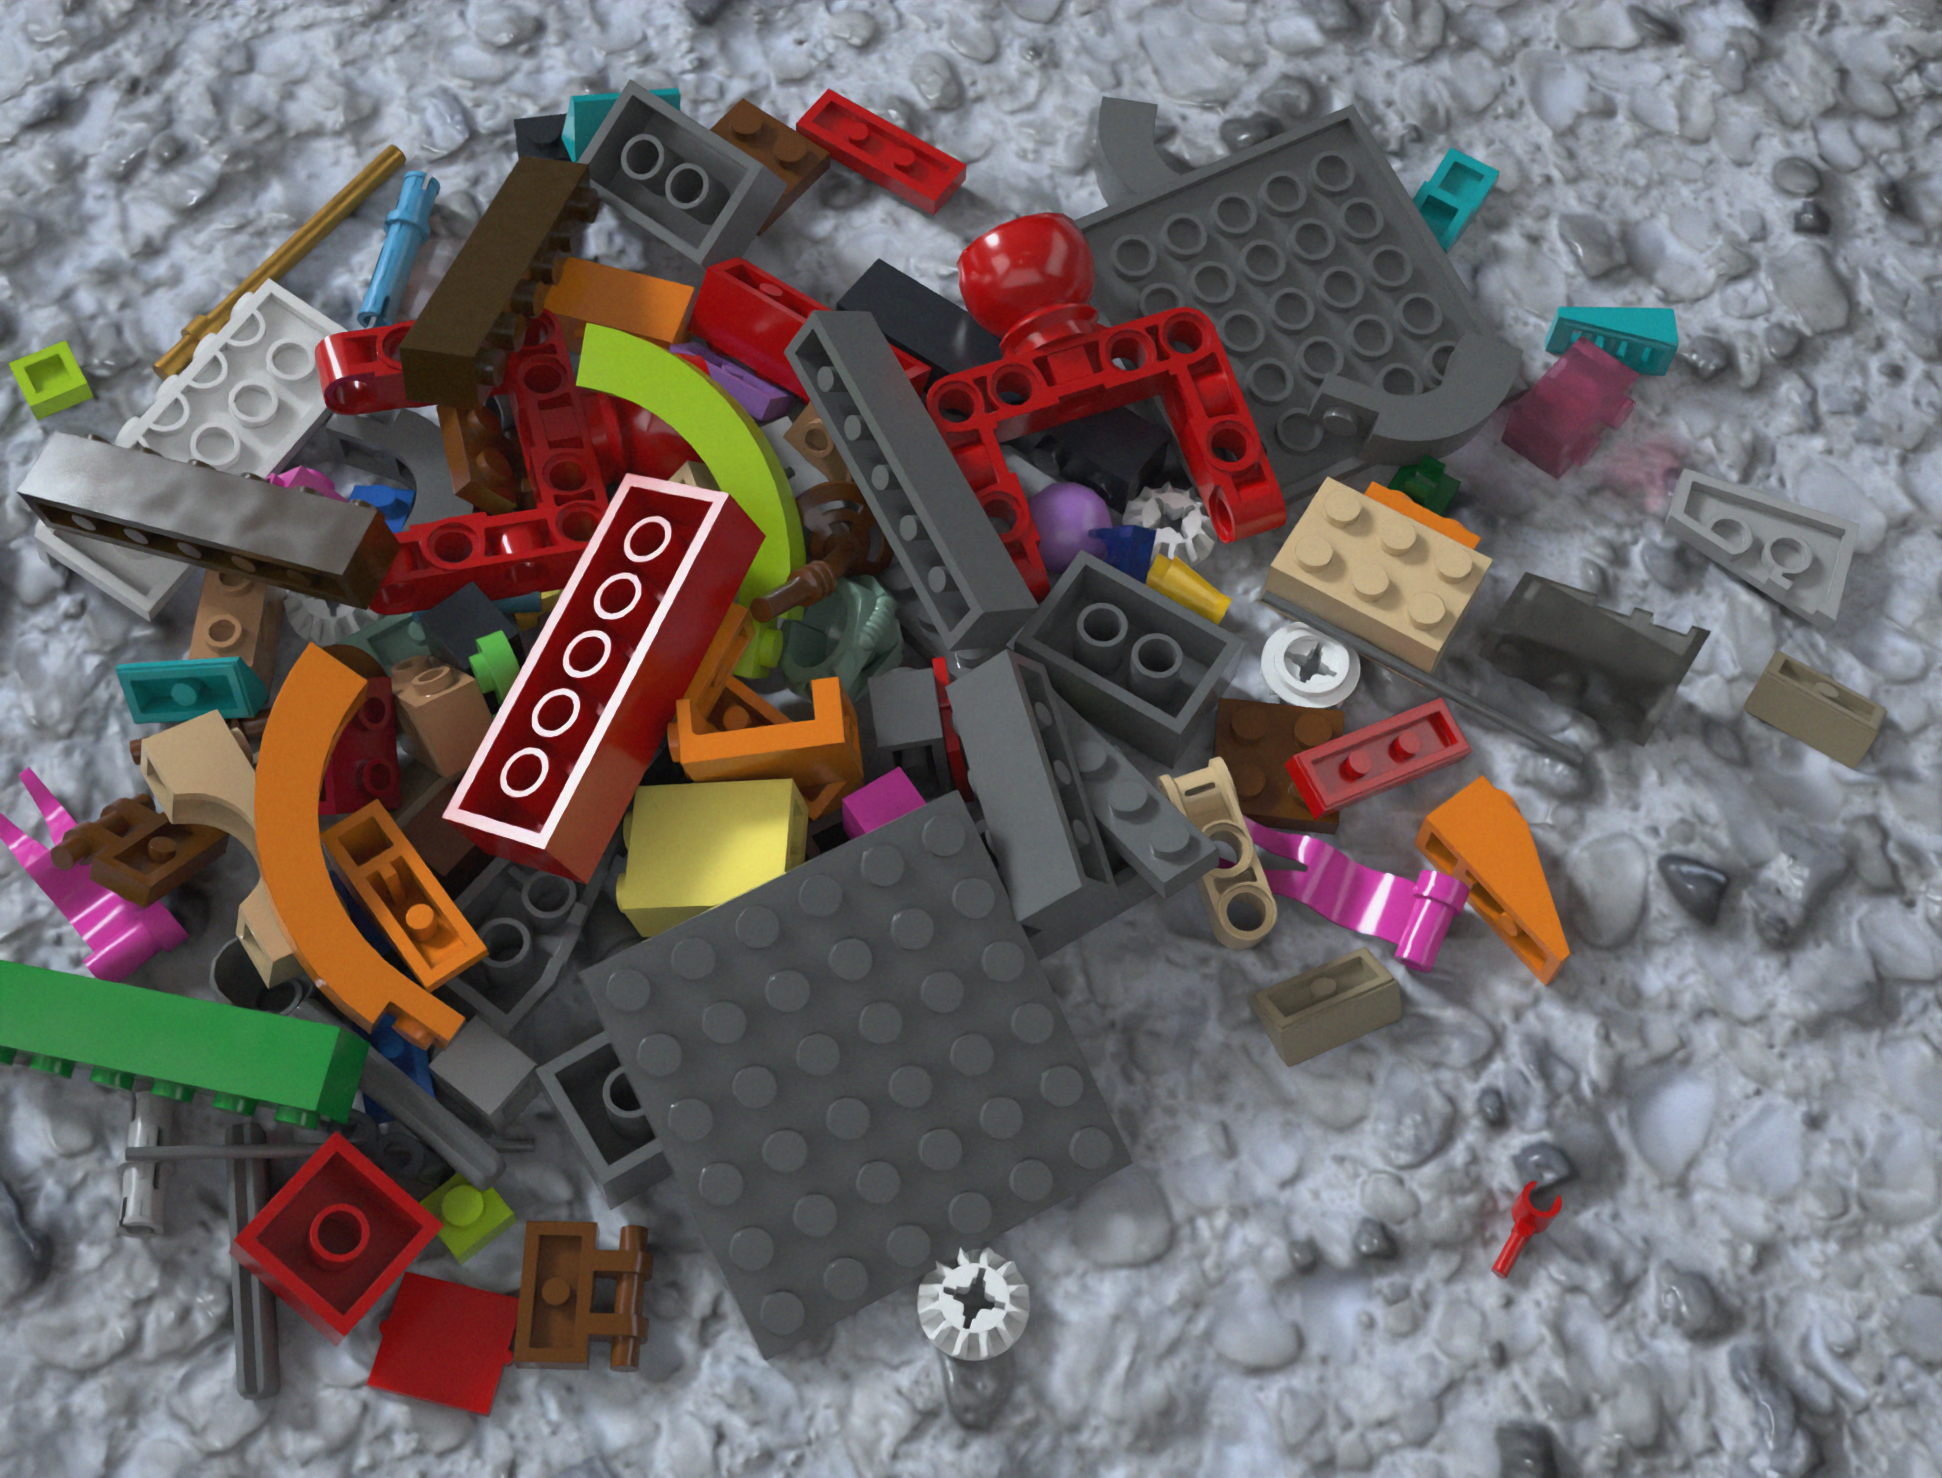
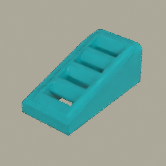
M1560 306L1556 310L1544 340L1545 351L1641 374L1665 376L1678 349L1679 340L1674 309ZM1578 330L1582 331V333H1573V331Z

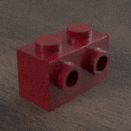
M391 677L364 678L368 681L366 701L343 731L331 755L322 783L318 815L355 813L377 798L385 809L401 808L400 785L402 774L397 756L395 731L396 704L393 701Z

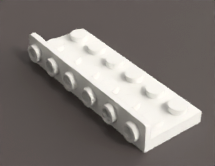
M268 278L254 294L247 292L237 301L231 312L230 321L217 335L212 332L201 340L195 349L193 361L179 376L173 374L162 383L155 395L154 404L141 418L135 416L126 422L117 435L115 445L135 450L137 446L147 447L165 458L185 463L190 459L200 460L218 471L238 476L244 472L256 474L264 479L272 473L278 475L332 413L324 402L314 355L315 347L329 335L347 332V330ZM40 519L35 528L34 539L40 560L49 566H53L57 561L61 562L149 622L152 621L198 568V566L49 528Z

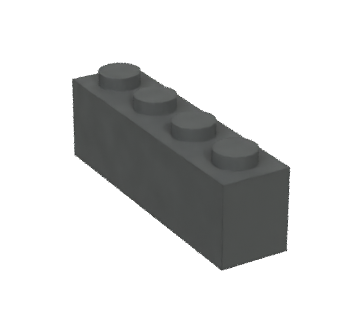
M1005 649L945 687L953 711L950 719L955 733L958 734L964 747L970 767L968 771L969 784L980 800L987 823L986 840L991 851L997 857L1006 886L1005 890L1011 901L1016 922L1057 934L1119 900L1120 896L1045 665Z

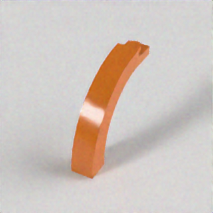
M310 641L290 670L274 701L262 736L256 766L254 825L257 859L264 890L277 925L295 958L314 984L343 1014L371 1035L388 1012L397 1019L392 1028L407 1041L423 1050H427L431 1043H433L445 1052L461 1030L466 1018L408 979L379 955L364 939L348 917L336 895L326 869L320 843L318 804L322 783L331 755L343 731L366 701L368 681Z

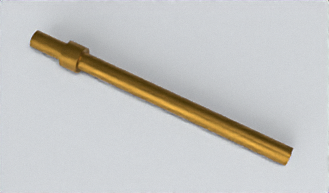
M390 144L206 316L197 315L181 330L182 339L152 366L156 375L165 381L173 374H181L193 361V354L201 340L212 332L217 335L230 321V315L235 304L245 293L252 292L254 294L268 278L275 283L280 281L406 162L404 153L397 146Z

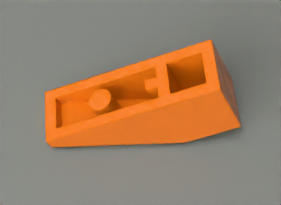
M1481 775L1425 817L1414 845L1440 873L1453 877L1469 887L1470 893L1466 902L1546 987L1555 980L1570 956V951L1527 821L1522 817L1515 800L1504 790L1496 789Z
M378 798L320 833V841L337 876L369 921L429 993L489 955L486 946Z

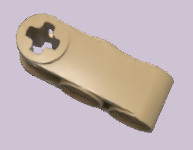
M1220 756L1210 759L1208 767L1174 779L1169 774L1157 777L1158 790L1211 841L1226 842L1236 853L1237 863L1234 867L1230 869L1214 868L1194 881L1212 932L1220 943L1234 950L1251 949L1258 945L1275 924L1277 916L1276 901L1273 898L1241 813L1236 789L1224 760ZM1239 901L1252 905L1259 914V928L1247 932L1235 928L1227 916L1228 905Z

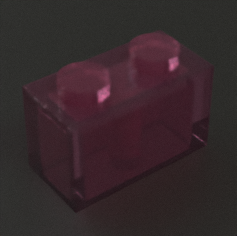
M1581 335L1513 407L1501 442L1558 481L1574 463L1581 468L1588 463L1603 440L1600 435L1607 427L1616 431L1626 421L1636 405V401L1631 399L1630 396L1640 374Z

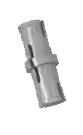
M151 1090L137 1092L136 1096L132 1095L130 1097L129 1131L126 1147L171 1146L172 1122L176 1102L150 1094ZM125 1150L119 1154L117 1169L118 1173L123 1176L119 1221H117V1232L120 1235L146 1239L157 1237L158 1233H164L166 1186L168 1178L175 1174L176 1160L126 1161Z

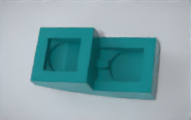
M1452 147L1446 153L1430 181L1423 182L1412 200L1446 255L1474 220L1498 183L1500 171Z

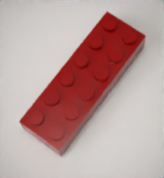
M626 473L442 816L446 822L485 853L588 885L667 730L668 723L672 721L677 711L676 700L683 699L766 537L730 493Z

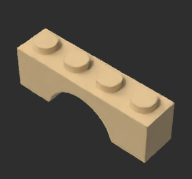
M215 709L142 739L140 771L171 824L195 823L216 827L237 838L254 857L259 869L260 880L250 895L239 905L236 935L266 986L270 989L306 971L295 958L280 931L264 890L256 849L254 825L256 772L251 766L253 764L251 748L241 730L237 727L230 730L218 709ZM335 890L337 897L339 898L342 906L344 907L348 917L351 920L348 908L343 898Z

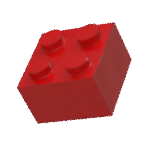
M335 1131L233 1240L229 1254L337 1347L433 1240L444 1225L341 1134Z

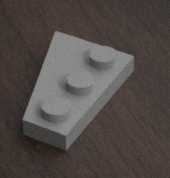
M1684 468L1677 481L1664 528L1824 632L1829 633L1835 624L1860 524Z

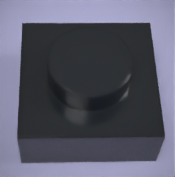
M567 113L514 119L518 160L521 156L572 162L561 138Z

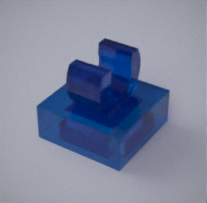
M1137 525L1113 526V529H1089L1087 537L1099 539L1107 546L1108 553L1103 562L1146 584L1157 530Z

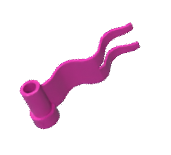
M28 767L19 776L41 811L49 827L50 837L54 845L57 846L62 843L64 833L78 824L31 768ZM0 812V838L12 851L27 873L92 949L93 953L82 961L97 979L120 983L163 948L169 953L190 937L160 900L144 909L133 902L124 900L118 894L90 880L89 875L92 863L84 866L77 864L66 871L60 870L51 860L50 852L52 848L49 850L41 843L33 840Z
M1243 815L1250 837L1255 845L1273 855L1296 861L1307 867L1306 872L1263 870L1273 895L1284 896L1300 902L1326 920L1343 928L1398 946L1394 955V959L1397 962L1419 972L1431 973L1453 916L1458 917L1463 911L1470 893L1468 886L1453 877L1430 870L1421 871L1416 883L1399 876L1379 872L1351 860L1342 852L1321 840L1305 835L1272 830ZM1219 857L1220 865L1215 868L1230 869L1236 863Z

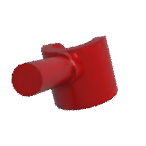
M1536 1181L1529 1182L1512 1205L1511 1215L1515 1224L1511 1229L1510 1237L1491 1269L1500 1278L1507 1279L1524 1246L1530 1241L1533 1234L1544 1232L1561 1210L1562 1198L1560 1195L1556 1197L1547 1212L1539 1211L1532 1206L1529 1201V1194L1534 1189Z

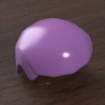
M1076 482L1050 484L1031 498L1028 506L1041 539L1038 551L1045 568L1057 574L1064 573L1081 549L1100 560L1103 558L1110 544L1113 531L1112 520L1105 501L1093 489Z

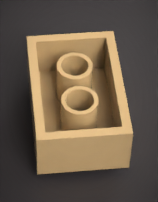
M1327 476L1270 565L1263 595L1268 590L1432 676L1478 598L1493 559ZM1261 601V604L1265 605L1266 607H1268V608H1270V609H1272V610H1274V611H1276V612H1278V613H1280V614H1282V615H1284V616H1286V617L1292 619V620L1295 621V622H1300V621H1298V620L1292 618L1291 616H1289V615H1287V614H1285V613H1283V612H1281V611H1279V610H1277V609H1275V608H1273V607H1271V606H1269V605H1267L1266 603H1264V602ZM1357 651V653H1358L1359 655H1361V656H1363V657H1365V658H1367V659H1369V660L1375 662L1376 664H1378V665H1380V666H1382V667H1384V668H1386V669H1388V670H1390V671H1392V672H1394V673H1396V674H1398V675L1404 677L1405 679H1407V680H1409V681H1411V682H1413V683H1415V684H1417V685H1419V686L1425 688V686H1423L1422 684H1420V683H1418V682H1416V681H1414V680H1412V679H1410V678H1408V677H1406V676H1404V675L1398 673L1397 671H1395V670H1393V669H1391V668H1389V667H1387V666H1385V665H1383V664H1381V663H1379V662H1377V661L1371 659L1370 657H1368V656H1366V655H1364V654H1362V653H1360V652Z

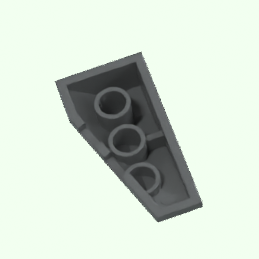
M633 795L588 885L496 857L454 901L456 907L488 949L489 955L439 986L430 994L465 1017L467 1023L476 1015L500 1035L510 1038L556 988L623 841L624 818L627 812H633L635 795ZM417 979L418 984H419L422 988H424L423 985H422V984L419 982V980Z

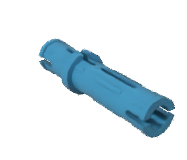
M409 171L405 174L403 187L395 210L390 211L389 215L385 218L383 229L386 237L362 308L357 315L359 324L364 328L369 326L372 316L376 317L372 328L396 324L395 320L419 247L425 245L431 233L428 220L436 196H438L441 188L440 183L432 176L429 179L426 190L422 189L427 175L425 172Z

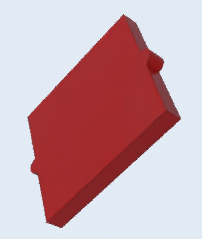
M945 656L934 658L932 662L948 758L957 789L964 803L973 802V790L968 780L969 765L962 741L959 739L958 734L955 733L950 719L953 711L945 687L952 683Z
M405 1271L389 1320H384L379 1325V1331L383 1337L366 1385L372 1389L489 1417L504 1369L514 1363V1356L510 1350L516 1335L519 1298Z

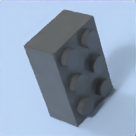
M631 79L577 162L589 164L590 187L597 189L598 197L601 201L706 270L707 267L740 256L742 258L788 186L765 165Z
M1081 549L1039 606L1040 608L1034 613L1015 639L1014 652L1044 664L1052 689L1083 719L1173 769L1218 703L1219 697L1223 696L1235 678L1245 640Z

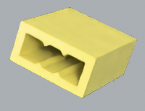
M793 778L637 787L633 812L626 813L623 823V836L628 850L626 872H621L617 878L616 899L619 910L626 914L642 937L655 936L805 863L809 808Z

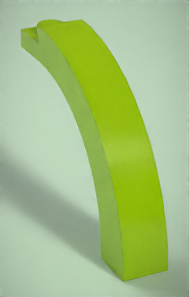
M586 322L576 386L595 393L630 400L656 414L672 426L706 463L721 491L730 493L766 535L740 586L738 605L749 609L750 612V604L753 599L786 583L787 577L791 572L806 565L801 520L793 491L780 460L763 431L745 408L721 384L697 366L667 349L617 329ZM798 605L766 623L756 621L750 612L756 633L732 675L768 679L770 667L775 668L778 665L783 647V633L781 630H776L778 618L803 621L804 607Z

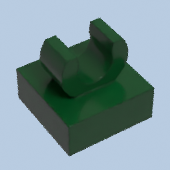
M1424 454L1419 465L1401 466L1387 488L1406 494L1414 503L1443 517L1456 497L1461 481L1444 473L1447 467L1446 464Z

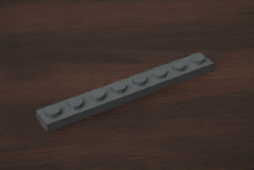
M900 562L894 563L873 576L890 591L902 606L895 612V616L899 619L903 639L932 668V659L945 656L952 682L1005 649L1012 651L1007 645L948 651ZM1053 690L1099 834L1165 900L1220 865L1218 847Z

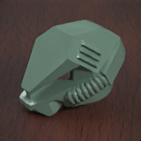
M863 574L851 579L842 576L837 581L836 590L832 595L809 607H804L803 621L788 619L781 627L783 647L778 665L784 672L785 685L793 694L801 696L812 705L814 704L811 680L839 677L853 705L869 692L867 678L883 676L886 672L897 668L904 662L901 651L904 647L899 619L895 616V612L902 606L890 591L871 575Z

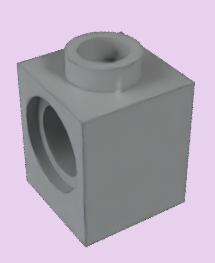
M476 1015L459 1031L445 1052L436 1047L432 1057L433 1061L428 1065L438 1089L498 1138L542 1091L535 1071L538 1068L537 1063Z

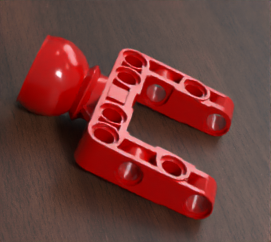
M1043 212L1022 216L1006 222L981 235L962 251L956 264L959 288L968 313L981 328L989 334L1002 339L999 347L1003 358L937 380L928 391L925 408L987 517L1001 518L1011 528L1010 531L998 534L1037 604L1042 603L1050 593L1047 572L1038 551L1041 539L1016 472L1009 473L998 444L1159 395L1214 530L1221 542L1227 545L1285 526L1287 520L1286 507L1280 487L1215 326L1207 315L1198 309L1178 307L1112 327H1106L1098 323V310L1089 304L1095 288L1093 253L1086 236L1074 224L1073 219L1063 213ZM1169 342H1183L1190 346L1193 353H1179L1170 346ZM1115 358L1129 359L1135 363L1138 369L1133 371L1120 369L1112 360ZM1007 391L1015 392L1023 397L1025 403L1021 405L1006 404L999 398L998 394ZM945 409H958L966 414L968 420L960 423L950 422L943 418L940 412ZM1222 447L1230 450L1236 456L1237 461L1225 462L1215 456L1212 448Z
M543 307L541 316L533 318L527 328L522 349L519 352H514L509 359L501 385L493 387L488 396L508 395L536 509L487 516L486 512L448 517L435 522L409 525V531L393 533L401 548L371 601L369 609L382 615H400L429 610L471 581L479 587L490 601L524 596L537 591L542 593L565 589L609 507L605 489L611 482L619 487L626 473L668 481L686 461L706 463L672 426L656 414L630 400L593 393L576 386L561 324L554 313ZM416 320L400 322L390 326L340 332L329 335L318 343L315 347L314 355L324 402L329 410L340 415H359L400 408H420L435 405L406 400L399 346ZM674 353L694 364L711 377L708 366L701 355L694 356ZM452 561H461L458 563H449Z

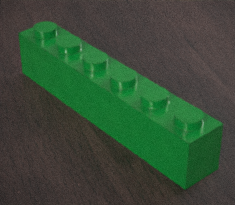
M0 960V1065L12 1067L15 1056L32 1059L29 1069L59 1078L71 1079L75 1068L92 1071L89 1079L90 1082L120 1091L131 1092L134 1081L153 1084L150 1091L151 1095L177 1103L192 1105L195 1093L214 1097L212 1108L243 1117L254 1118L258 1106L277 1110L274 1121L300 1129L316 1131L319 1120L347 1125L371 1043L341 1027Z

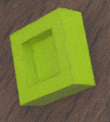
M66 340L8 363L36 420L94 397Z
M459 1173L419 1202L444 1225L436 1236L460 1266L517 1222L513 1211L493 1187L485 1191L478 1190Z

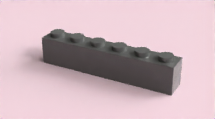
M814 310L784 353L948 651L1005 646L1040 607L871 312Z

